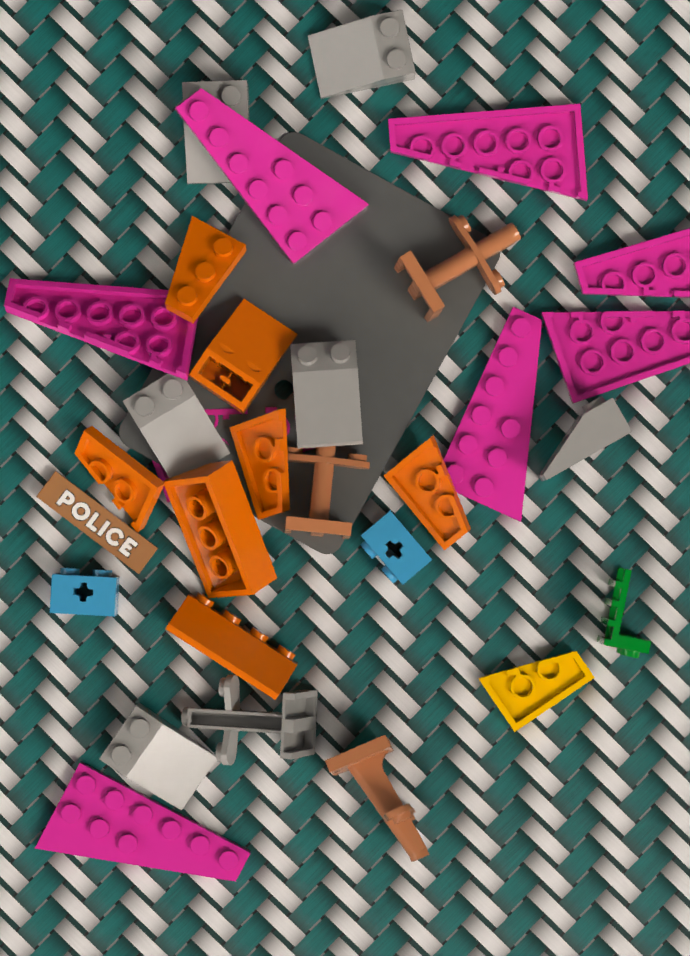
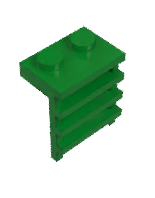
M618 568L616 579H609L608 585L613 586L614 589L612 599L605 598L604 604L609 605L610 610L608 618L601 617L600 623L606 625L604 636L598 635L597 642L602 645L616 647V653H620V655L639 658L640 652L649 654L651 641L642 637L619 633L632 570Z

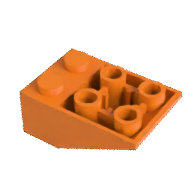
M243 299L189 373V377L244 414L298 334L246 299Z

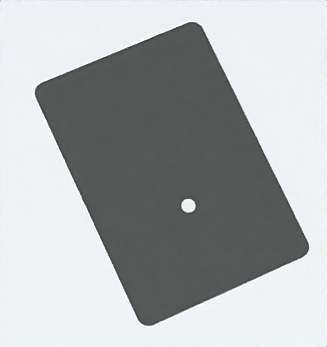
M291 132L284 135L279 142L369 205L293 264L245 202L227 235L246 244L247 251L198 317L189 373L243 299H246L297 333L298 335L292 344L355 340L363 444L336 446L335 458L348 459V454L367 455V462H370V468L354 469L334 466L329 512L330 521L350 522L353 525L486 282L476 266L438 288L436 292L445 307L439 316L427 322L424 316L430 309L423 296L413 300L408 292V288L413 281L406 269L397 273L394 267L399 257L410 250L424 272L464 250L465 246L450 225L449 218L452 216L303 134ZM471 227L469 235L475 243L486 237V235ZM500 252L486 260L491 271H493L500 258ZM290 347L249 406L248 414H229V419L224 420L223 415H218L219 421L216 430L220 437L228 442L225 445L230 454L217 462L233 460L252 513L256 518L257 515L229 427L268 414L265 413V407H277L278 410L286 408V418L290 423L287 447L297 448L294 394L288 399H280L274 391L275 385L282 380L289 381L293 385ZM152 368L141 390L168 373ZM188 375L187 382L204 409H233L232 406L191 380ZM128 411L119 428L121 441L127 447L161 465ZM208 415V417L210 418L211 422H212L213 425H214V424H215V416H214V415ZM316 448L305 451L303 454L315 455ZM288 462L290 510L261 519V521L285 533L286 516L309 518L314 464ZM291 530V533H285L322 554L336 552L345 540L342 539L343 535L324 534L323 537L310 536L311 532Z

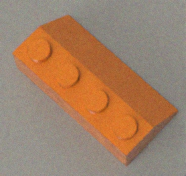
M233 460L209 463L164 481L168 497L208 598L254 595L277 578Z
M199 592L196 597L189 594L165 629L276 700L298 665V662L293 660L296 654L282 645H279L277 649L266 642L269 637L254 627L249 632L239 625L242 620L228 610H225L223 614L212 608L215 602Z

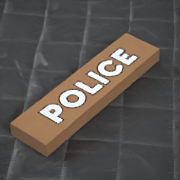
M57 471L53 473L36 496L138 574L141 573L159 549Z

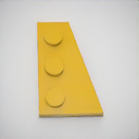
M574 650L482 676L478 679L511 728L516 732L595 677L578 652Z

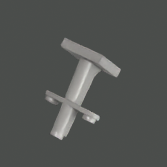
M227 675L226 678L222 677L219 682V695L224 697L225 709L185 707L182 711L181 722L183 726L188 728L224 730L223 741L219 742L216 747V759L222 762L223 765L231 766L235 762L239 731L281 734V759H296L315 754L318 690L303 689L284 692L282 712L240 710L239 678L237 675Z

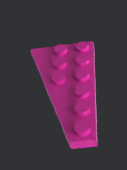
M199 88L174 108L293 264L369 205L202 88Z
M580 104L388 119L390 153L571 198L588 200Z
M690 228L574 262L573 265L582 294L690 298Z
M10 278L4 302L7 313L188 381L198 318L192 324L167 310L165 301L169 290Z
M512 307L443 460L458 494L521 522L542 320Z
M690 311L541 312L572 404L690 363Z
M83 762L79 763L35 849L235 882L251 853L250 850Z

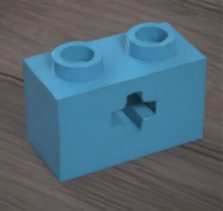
M391 510L361 534L365 541L360 545L372 559L377 555L385 564L381 570L393 584L399 580L403 585L432 561L430 556ZM389 541L394 544L400 542L402 547H400L399 551L402 555L399 558H396L394 555L387 557L385 554L388 551L386 543Z
M60 568V573L52 574L50 613L117 616L120 577L112 576V570L93 569L92 575H80L79 568ZM84 583H87L88 589H93V595L87 596L86 600H83L82 594H77V588L83 587Z

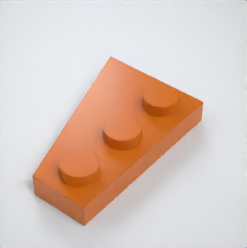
M192 216L165 301L166 309L193 324L247 251L246 244Z
M286 408L229 427L257 519L261 520L289 511Z
M93 426L88 427L83 431L74 454L98 484H105L115 497L112 502L119 510L124 508L133 520L131 526L138 533L145 528L165 482Z
M434 435L384 475L385 479L443 550H446L471 529Z

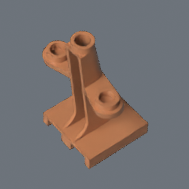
M454 215L449 218V222L453 231L465 246L464 250L425 272L411 250L399 257L394 269L397 273L406 269L413 281L408 288V292L413 300L423 296L430 308L424 316L427 322L439 316L445 307L436 290L476 266L494 295L501 292V288L505 286L504 280L496 269L491 271L486 260L521 239L513 223L507 224L475 243L469 235L471 227L463 215L458 217Z
M336 446L316 447L315 455H304L301 448L287 447L288 462L314 464L309 518L286 516L285 533H291V530L311 532L310 536L323 537L324 534L343 535L342 539H349L351 537L352 523L329 520L334 466L369 469L370 462H367V455L348 454V459L335 458Z
M386 735L325 760L329 772L334 776L350 771L409 855L411 862L430 855L412 822L415 820L414 813L416 811L410 804H402L384 772V757L386 754L394 751Z

